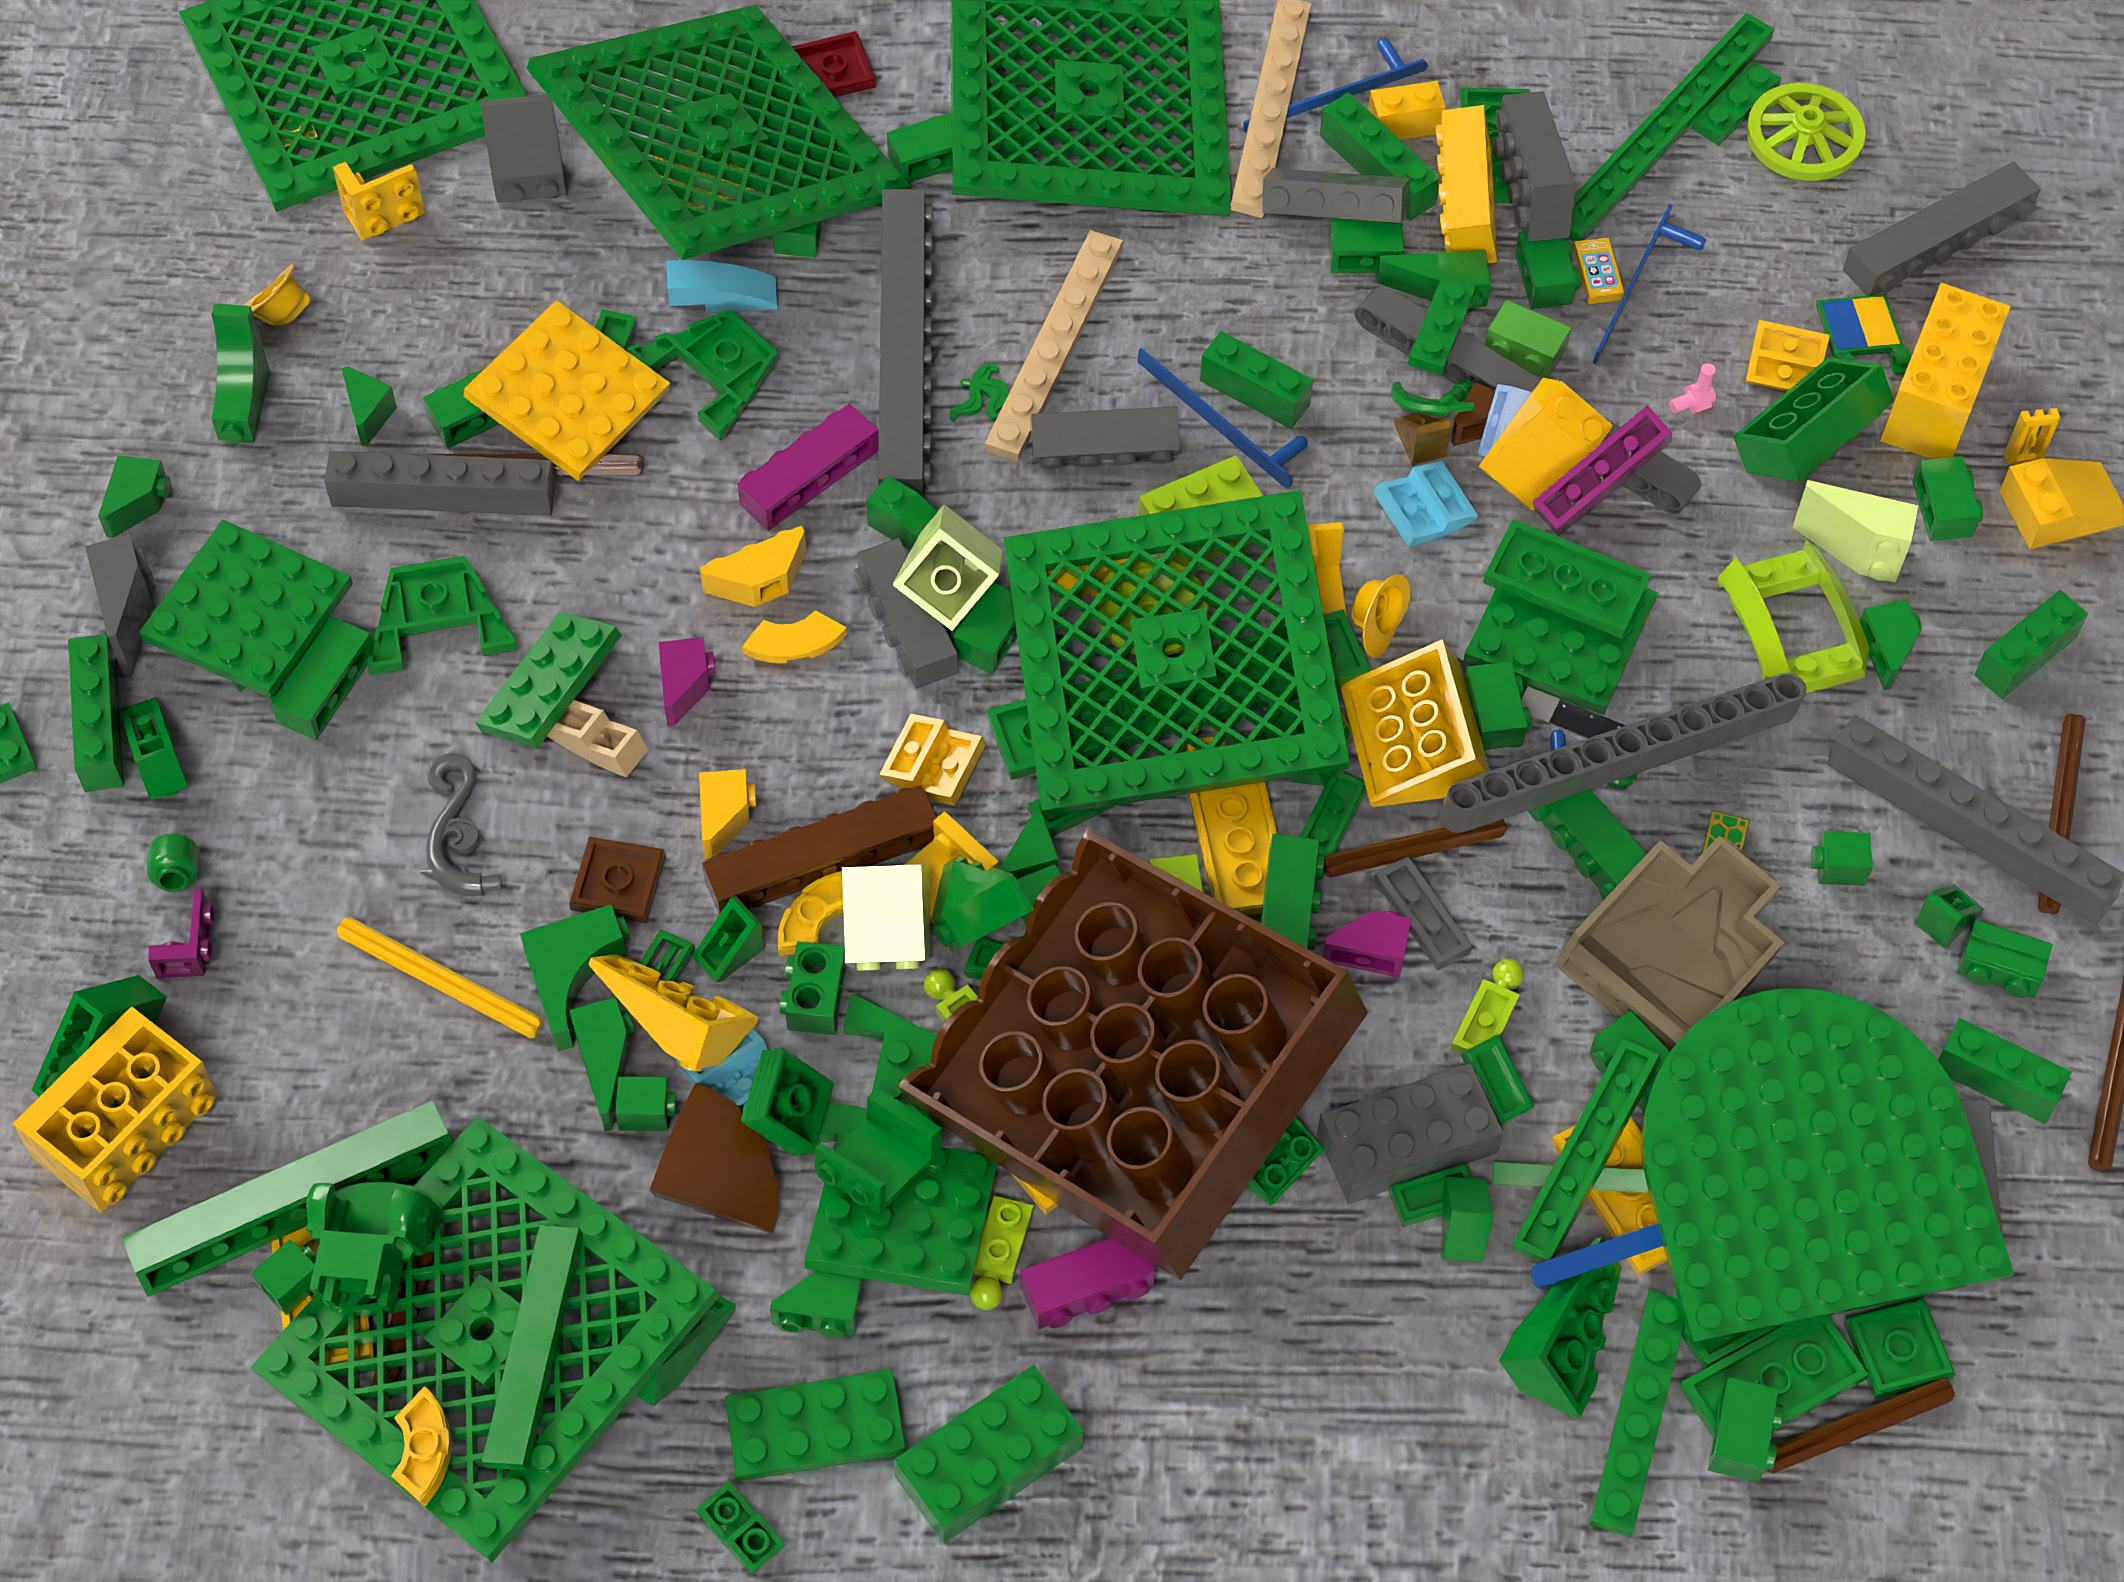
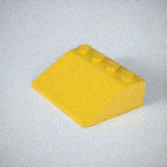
M1443 639L1362 674L1340 686L1369 802L1372 807L1445 798L1448 789L1454 783L1490 771L1460 662Z

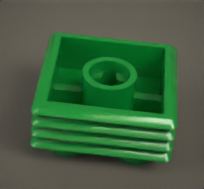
M782 1047L779 1050L777 1048L769 1049L768 1051L763 1050L754 1072V1079L747 1102L743 1108L741 1121L793 1156L797 1154H813L834 1083Z

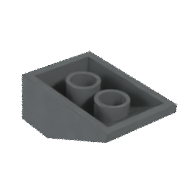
M544 94L480 101L496 202H516L519 200L565 196L563 160L551 98Z
M128 534L85 546L108 639L124 678L133 674L143 642L139 631L151 616L154 606L150 591L157 589L143 547L135 548L131 535Z

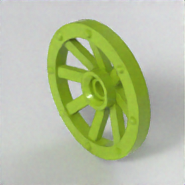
M1790 83L1767 91L1755 102L1749 114L1746 134L1754 155L1772 171L1791 179L1821 181L1843 174L1856 163L1863 149L1866 130L1858 109L1840 93L1817 84ZM1794 100H1808L1810 103L1801 106ZM1823 104L1834 111L1823 112L1819 106ZM1775 105H1780L1789 113L1766 112ZM1846 123L1851 136L1830 124ZM1761 125H1788L1766 140L1761 131ZM1824 135L1847 148V150L1841 156L1834 159ZM1792 138L1797 143L1791 160L1773 150ZM1807 145H1815L1822 163H1801Z

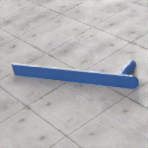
M1380 38L1377 41V48L1391 70L1288 105L1286 118L1330 104L1348 92L1353 96L1423 72L1427 69L1428 64L1425 60L1421 59L1405 65L1389 39ZM1250 119L1243 122L1244 133L1247 132Z
M1672 204L1668 205L1596 351L1593 360L1594 364L1597 363L1659 235L1697 250H1702L1706 243V239L1703 236L1666 222L1672 209Z
M1139 349L1137 362L1283 487L1288 488L1292 485L1291 476L1281 466L1307 447L1308 441L1304 436H1297L1269 457L1145 350Z
M1658 1224L1539 1263L1531 1270V1278L1534 1285L1538 1289L1544 1290L1559 1281L1662 1247L1663 1243Z

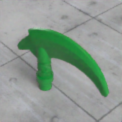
M1468 379L1458 382L1450 392L1440 399L1415 396L1404 390L1400 382H1394L1391 387L1393 401L1413 412L1448 417L1449 413L1475 409L1473 402H1460L1467 398L1474 385Z

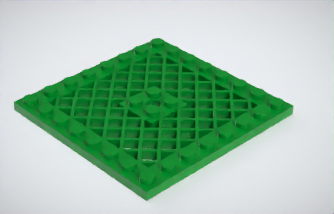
M210 0L181 10L179 15L275 212L338 190L333 167L343 162L348 164L353 174L359 173L363 180L483 137L485 136L480 101L527 96L475 0H424L422 5L410 3L411 0H348L345 5L334 2L335 0ZM359 2L370 4L367 11L356 8ZM434 3L437 5L439 10L432 9ZM306 7L317 10L314 16L303 14V11ZM381 8L392 10L389 17L378 13ZM327 13L338 15L336 22L326 20ZM403 14L414 16L411 23L400 19ZM274 18L285 21L282 27L270 24ZM349 19L360 21L361 23L358 28L346 25ZM429 20L437 23L434 29L422 26L424 21ZM296 24L307 27L304 33L292 30ZM375 26L383 28L380 34ZM447 26L451 33L444 32ZM242 29L253 32L249 39L239 36ZM318 30L329 33L326 39L314 36ZM393 31L404 33L405 35L402 40L390 37ZM264 35L275 38L271 45L260 42ZM415 37L427 40L424 46L412 42ZM286 41L297 44L293 51L282 48ZM437 43L449 46L446 52L435 49ZM308 47L311 48L312 56L304 54ZM235 48L242 49V52L239 56ZM388 49L395 51V53L393 54L392 57H391V55H390ZM459 49L463 53L464 57L457 55ZM253 53L264 55L261 62L250 59ZM405 55L417 57L415 63L403 61ZM275 59L286 61L283 68L273 66L272 64ZM428 60L440 63L437 69L428 68L425 65ZM354 61L364 62L359 67L349 66V64ZM297 65L308 67L309 69L306 74L295 72ZM450 66L462 69L459 76L447 73ZM246 71L254 73L251 80ZM319 72H321L324 79L317 78ZM472 72H473L474 76L476 77L477 81H476V80H473V79H469L470 76H471V74H472ZM400 73L408 74L405 81L401 80ZM265 76L277 79L273 86L262 83ZM418 77L430 80L428 86L424 87L415 84ZM288 82L299 85L295 92L284 89ZM440 84L452 86L449 93L438 91L437 89ZM310 88L321 91L318 98L306 95ZM386 89L398 92L395 99L383 96ZM463 90L475 93L472 99L460 97V94ZM258 95L266 96L263 104ZM331 95H333L336 103L329 102ZM410 95L418 97L420 100L415 105L405 102L407 97ZM277 100L288 103L285 110L274 107ZM353 102L365 103L363 110L351 108ZM430 102L443 104L440 111L428 108ZM300 106L311 109L307 116L296 113ZM376 107L388 110L385 117L373 114ZM322 112L333 115L330 122L318 119ZM402 113L409 115L410 118L406 123L395 120L397 115ZM270 118L278 120V123L276 124L275 128ZM344 118L356 121L353 128L341 125ZM288 120L303 123L297 134L283 130ZM366 125L378 127L375 135L363 132ZM310 126H314L316 131L323 133L320 140L305 136ZM334 136L346 139L342 146L332 144L331 141ZM280 138L293 141L287 152ZM301 146L304 149L313 151L310 158L298 155Z
M950 0L952 195L1229 217L1231 196L1219 0ZM1002 15L1009 22L1003 26L995 18ZM1034 17L1043 24L1038 29L1029 22ZM1069 20L1077 28L1069 31L1062 24ZM1101 23L1110 30L1105 35L1096 28ZM1136 26L1144 34L1137 37L1130 29ZM986 27L992 32L988 37H986ZM1019 29L1026 37L1019 40L1012 33ZM1169 29L1177 37L1171 40L1163 32ZM1053 32L1060 40L1053 43L1046 35ZM1086 35L1094 42L1087 46L1080 38ZM1120 38L1127 46L1121 49L1113 41ZM1001 40L1010 47L1004 52L995 45ZM1154 41L1161 49L1155 52L1147 44ZM1035 43L1044 50L1038 55L1029 48ZM1185 43H1186V52H1185L1183 49L1180 48V47L1183 46ZM1069 46L1078 54L1071 58L1063 50ZM1102 49L1111 56L1106 61L1097 54ZM1135 52L1145 59L1140 64L1131 57ZM987 54L994 58L989 63H987ZM1019 55L1027 63L1019 66L1012 59ZM1170 55L1179 63L1172 66L1164 58ZM1051 58L1055 59L1053 68L1047 63ZM1153 66L1162 73L1158 78L1148 71ZM1003 67L1010 75L1003 78L996 70ZM1123 67H1125L1128 70V72L1124 75ZM1037 70L1044 78L1037 81L1030 73ZM1185 70H1187V78L1181 74ZM1138 78L1146 86L1140 90L1131 82ZM987 80L993 85V87H991L988 90ZM1170 81L1180 88L1175 93L1165 86ZM1021 82L1028 89L1021 93L1012 84ZM1051 85H1053V93L1047 89ZM1081 90H1091L1096 95L1086 96ZM1003 93L1011 101L1004 105L996 97ZM1124 93L1130 97V98L1127 99L1125 102H1124ZM1156 93L1164 101L1156 104L1149 96ZM1037 96L1045 104L1038 108L1030 100ZM1187 96L1189 100V105L1185 101H1183V99ZM1019 105L1031 112L1023 120L1012 112ZM1140 105L1147 113L1141 117L1133 110L1135 106ZM987 107L994 111L989 117L987 115ZM1174 108L1181 116L1175 120L1166 111ZM1053 111H1054V120H1052V119L1048 116V114H1050V113L1053 112ZM1124 118L1131 124L1127 128L1122 127ZM1156 119L1165 128L1158 131L1150 123ZM1004 120L1012 128L1004 132L996 123ZM1035 120L1046 130L1040 135L1029 126ZM1189 122H1190V131L1187 130V129L1184 127V126H1185L1187 123H1189ZM1073 126L1080 134L1075 138L1065 131L1068 127ZM1105 128L1114 135L1109 141L1099 133ZM1140 131L1148 140L1141 143L1133 135ZM1020 132L1024 134V138L1029 142L1024 147L1013 139ZM988 134H989L992 138L995 139V140H993V141H992L991 143H989V144H988ZM1174 134L1182 143L1176 146L1167 138ZM1054 137L1063 144L1058 150L1048 143ZM1088 140L1098 148L1092 153L1083 146ZM1123 143L1132 152L1125 155L1117 147ZM1158 146L1166 155L1159 158L1151 150ZM1002 147L1012 154L1007 159H1004L997 153ZM1190 149H1191V158H1190L1188 155L1185 154V153H1186L1188 150H1190ZM1039 150L1047 158L1039 162L1031 154ZM1073 153L1081 161L1074 165L1066 156ZM1106 155L1115 162L1110 168L1100 160ZM1141 158L1149 167L1142 170L1134 162ZM1176 161L1184 169L1177 173L1169 165Z
M757 5L529 58L527 65L529 73L681 260L881 204L882 189H910L908 182ZM732 50H736V51H739V52H742V53L751 55V57H750V56H747V55H744V54H741V53H738V52H735V51H732ZM705 56H706V57H709V58H712V59H715V60H718V61H721V62H723V63H720V62H717V61H714V60L705 58ZM677 63L694 68L695 70L677 65ZM728 64L745 69L747 71L737 69L735 67L729 66ZM648 70H651V71H654V72H657V73L666 75L667 77H664V76H661V75H658V74L649 72ZM700 71H703V72H705V73H708V74L717 76V77H719V78H716V77H713V76H710V75L701 73ZM752 72H753V73H756V74H759V75H762V76H765V77H768V78H770V79H767V78H764V77H761V76L752 74ZM620 77L639 83V85L620 79ZM672 78H675V79H678V80H681V81L690 83L691 85H688V84H685V83H682V82L673 80ZM724 79L729 80V81H732V82H735V83H738V84H741L742 86H739V85H736V84H734V83L725 81ZM591 84L610 90V92L591 86ZM644 85L649 86V87H652V88H655V89H658V90H661V91H663V92H659V91H656V90H653V89L644 87ZM696 86L701 87V88H704V89H707V90H710V91H713V92H715V93H711V92L702 90V89H700V88H697ZM747 87H750V88H753V89H756V90L765 92L766 94H763V93H760V92H757V91L748 89ZM615 92L634 98V100L615 94ZM667 93H670V94H673V95H676V96L685 98L686 100H683V99H680V98H677V97L668 95ZM771 95L788 100L789 102L772 97ZM639 100L656 105L658 108L639 102ZM743 102L761 107V109L744 104ZM610 107L627 112L629 115L612 110ZM665 108V109L671 110L672 113H671V112H668V111H665V110H662V109ZM767 110H770V111H773V112H775V113L784 115L785 117L780 116V115H777V114H774V113H771V112H768ZM634 115L651 120L653 123L636 118ZM790 118L808 123V125L791 120ZM658 123L677 129V131L658 125ZM763 125L780 130L781 132L763 127ZM629 130H630V131H633V132H636V133H639V134H642V135H645V136H648L649 138L647 139V138H644V137H641V136H638V135L629 133ZM786 133L804 138V140L787 135ZM653 139H657V140H659V141H662V142L671 144V145H673V146L671 147V146H668V145H665V144H662V143L653 141ZM810 141H813V142H816V143H819V144L828 146V148H825V147L819 146V145H817V144L811 143ZM677 147H680V148H683V149H686V150L695 152V153H697V154L695 155V154H692V153H689V152H686V151L677 149ZM782 148L799 153L800 155L782 150ZM650 154V155H653V156H656V157H659V158L668 160V162H664V161H661V160H658V159L649 157L648 155ZM754 155H755V156H758V157H761V158H764V159H767V160H770V161H773V162L770 163V162H767V161H764V160L755 158ZM806 156L823 161L824 163L808 159ZM673 162H674V163H677V164H680V165H683V166H686V167H689V168H692V171H691V170H688V169H685V168H682V167H679V166H676V165H673ZM728 163V164H731V165H734V166L743 168L744 171H743V170H740V169H737V168H734V167H731V166H728V165H725V164ZM778 163L796 169V171L779 166ZM829 164L847 169V171L829 166ZM697 170H698V171H701V172H704V173H707V174H710V175H713V176H716V179H715V178H712V177H709V176H706V175H703V174H700V173H697ZM750 171L755 172V173H758V174H761V175H764V176H767L768 179H767V178H764V177H761V176H758V175H755V174H752V173H750ZM802 171L820 177V179L803 174ZM668 178L673 179V180H676V181H679V182H682V183H685V184H688V185H687V186H684V185H681V184H678V183L669 181ZM721 179H725L740 184V187L721 181ZM774 179L779 180V181H782V182H785V183H788V184H791L792 187H791V186H788V185H785V184H782V183H779V182H776V181H774ZM694 186V187H697V188H700V189H703V190H706V191H709V192H712V193H711V194H708V193H705V192H702V191L693 189L692 187ZM745 187H749L764 192V195L745 189ZM717 194L736 200V202L717 197ZM688 202L705 207L707 210L688 205Z
M1301 490L1003 537L1043 816L1350 769ZM1270 536L1271 541L1267 540L1264 537ZM1240 541L1235 548L1227 544L1228 542ZM1252 542L1265 550L1256 562L1243 554ZM1202 547L1197 554L1190 550V548ZM1214 548L1228 556L1219 568L1205 560ZM1165 553L1160 560L1152 556L1153 554ZM1177 554L1190 562L1181 574L1168 566ZM1273 556L1277 575L1265 568ZM1127 559L1122 566L1115 562V560ZM1140 560L1152 567V570L1144 579L1131 572ZM1235 562L1249 570L1241 581L1227 574ZM1090 565L1085 572L1077 566ZM1102 566L1115 573L1107 585L1093 578ZM1198 568L1211 575L1203 587L1190 580ZM1047 571H1052V573L1047 577ZM1065 572L1078 579L1069 591L1056 584ZM1161 574L1174 581L1166 593L1152 586ZM1257 576L1270 583V586L1262 595L1249 588V585ZM1123 580L1137 587L1128 599L1115 592ZM1219 582L1233 589L1225 601L1211 594ZM1086 586L1099 593L1090 605L1077 598ZM1182 588L1196 595L1187 607L1174 600V597ZM1278 590H1280L1282 608L1270 601ZM1050 592L1062 599L1053 611ZM1145 593L1158 601L1149 613L1136 606ZM1241 595L1255 603L1246 615L1233 608V605ZM1108 599L1121 607L1112 619L1099 612V609ZM1204 601L1217 609L1209 620H1207L1206 608L1198 609ZM1070 605L1083 613L1074 625L1061 618ZM1166 607L1175 612L1161 615ZM1263 609L1277 617L1268 629L1254 621ZM1129 613L1138 618L1130 620L1132 633L1120 626ZM1225 615L1239 623L1230 635L1216 627ZM1091 619L1104 626L1095 639L1082 631ZM1284 624L1286 625L1288 642L1276 635ZM1055 625L1066 632V635L1058 644ZM1247 629L1261 637L1252 649L1238 641ZM1112 633L1126 641L1117 653L1103 645ZM1210 635L1223 643L1214 655ZM1075 639L1088 646L1079 659L1066 652ZM1269 643L1283 651L1274 663L1260 655ZM1171 644H1178L1184 648L1183 654L1177 658H1169L1164 655L1163 651ZM1133 648H1135L1137 667L1125 659ZM1231 649L1245 657L1236 669L1222 661ZM1096 653L1109 660L1100 673L1087 665ZM1290 657L1292 660L1294 677L1286 671L1282 670V667L1286 664ZM1059 659L1071 666V669L1063 678ZM1253 663L1267 671L1258 683L1244 676ZM1117 667L1131 675L1122 687L1109 680V677ZM1216 670L1229 677L1220 689L1211 685V683H1217ZM1080 673L1093 680L1084 693L1071 686ZM1274 677L1288 685L1279 698L1266 690ZM1139 681L1141 693H1149L1143 702L1130 694ZM1237 683L1250 691L1241 704L1228 696ZM1101 687L1115 695L1105 708L1092 700ZM1187 687L1182 695L1173 691V689ZM1199 689L1212 697L1203 710L1190 702ZM1296 692L1298 694L1300 711L1288 704ZM1064 693L1077 701L1068 713ZM1161 695L1174 703L1165 716L1152 708ZM1259 697L1272 705V708L1264 718L1249 710ZM1123 701L1136 709L1127 722L1114 714ZM1221 703L1234 711L1225 724L1211 716ZM1085 707L1098 715L1089 728L1076 720ZM1183 709L1196 717L1187 730L1173 722ZM1280 712L1295 720L1286 732L1271 724ZM1145 715L1158 723L1149 736L1135 728ZM1242 718L1256 726L1247 739L1233 730ZM1107 721L1120 729L1111 742L1097 734ZM1204 723L1218 732L1209 745L1195 736ZM1303 726L1304 733H1303V734H1297V732H1298V731L1301 729V727ZM1069 727L1082 735L1073 747ZM1166 729L1180 738L1170 751L1157 743ZM1264 732L1274 737L1258 741ZM1128 735L1142 744L1132 757L1119 749V746ZM1226 738L1235 743L1233 745L1220 746ZM1090 741L1103 749V752L1094 763L1081 755V752ZM1188 744L1197 749L1195 751L1182 752ZM1150 750L1159 755L1156 757L1144 758ZM1111 756H1114L1115 758L1121 761L1118 763L1106 764L1107 761L1111 758ZM1074 762H1076L1083 768L1075 769Z
M477 1116L414 1185V1187L427 1191L442 1203L444 1211L434 1229V1239L428 1241L424 1253L434 1252V1266L416 1268V1256H414L413 1261H404V1263L406 1262V1270L402 1271L400 1284L406 1283V1298L396 1299L394 1312L406 1311V1325L388 1328V1313L394 1312L385 1311L379 1306L380 1296L376 1303L368 1304L372 1298H369L367 1295L341 1293L339 1307H332L323 1301L324 1287L323 1294H316L250 1368L442 1524L493 1563L712 1307L720 1295L715 1288ZM501 1188L513 1196L514 1199L501 1201ZM490 1189L491 1203L473 1205L472 1192ZM462 1199V1207L453 1209ZM530 1210L544 1220L530 1222ZM520 1211L519 1225L502 1227L501 1214ZM491 1216V1229L473 1232L474 1218ZM462 1221L463 1234L445 1237L444 1223ZM539 1225L579 1227L583 1233V1238L579 1250V1269H575L572 1283L580 1281L581 1296L569 1297L565 1311L581 1309L582 1323L561 1326L552 1364L554 1384L547 1385L545 1398L555 1397V1412L540 1415L538 1428L548 1427L538 1438L536 1433L527 1471L510 1470L508 1472V1469H497V1479L478 1482V1466L484 1465L482 1463L484 1453H478L477 1438L488 1436L491 1423L477 1425V1409L495 1407L520 1307V1303L507 1293L522 1291L523 1295L534 1250L531 1249V1235H537ZM520 1237L521 1251L502 1254V1240ZM492 1242V1256L474 1259L473 1245ZM463 1247V1261L445 1264V1250ZM589 1253L604 1264L590 1267ZM521 1264V1278L503 1281V1267ZM492 1269L493 1283L481 1274L474 1281V1272ZM463 1274L464 1288L445 1291V1277ZM619 1275L635 1287L620 1289ZM609 1277L610 1291L591 1294V1279ZM435 1279V1293L417 1296V1281ZM649 1297L655 1301L651 1307ZM640 1299V1314L621 1317L620 1302ZM456 1302L446 1313V1304ZM610 1304V1319L592 1321L591 1307ZM435 1306V1320L417 1323L418 1308ZM377 1315V1330L360 1332V1318ZM488 1323L494 1325V1331L489 1338L481 1341L475 1340V1333L480 1326ZM348 1326V1335L338 1336ZM632 1328L622 1340L621 1330ZM612 1332V1346L593 1349L592 1334ZM426 1335L424 1339L432 1348L417 1350V1336ZM582 1336L583 1351L563 1354V1339ZM406 1338L405 1353L388 1355V1341ZM377 1343V1357L360 1360V1345ZM348 1348V1362L330 1364L331 1350ZM319 1359V1366L315 1364L313 1361H317ZM447 1359L462 1371L447 1373ZM436 1360V1375L418 1378V1363ZM605 1360L594 1372L593 1362ZM583 1364L584 1379L564 1382V1367ZM407 1365V1380L389 1383V1368ZM377 1370L378 1385L360 1388V1373ZM348 1375V1389L333 1377ZM476 1382L487 1390L495 1383V1394L476 1397ZM465 1383L466 1398L447 1401V1386ZM424 1386L427 1389L436 1388V1399L442 1406L446 1416L447 1414L466 1411V1427L450 1429L451 1442L467 1440V1455L450 1458L448 1469L439 1489L425 1507L391 1476L402 1460L405 1442L403 1433L392 1425V1423H397L394 1417L402 1409L389 1411V1396L407 1393L408 1404ZM576 1393L565 1406V1395ZM378 1398V1413L362 1400ZM467 1468V1483L451 1471ZM490 1493L487 1498L482 1496V1494Z

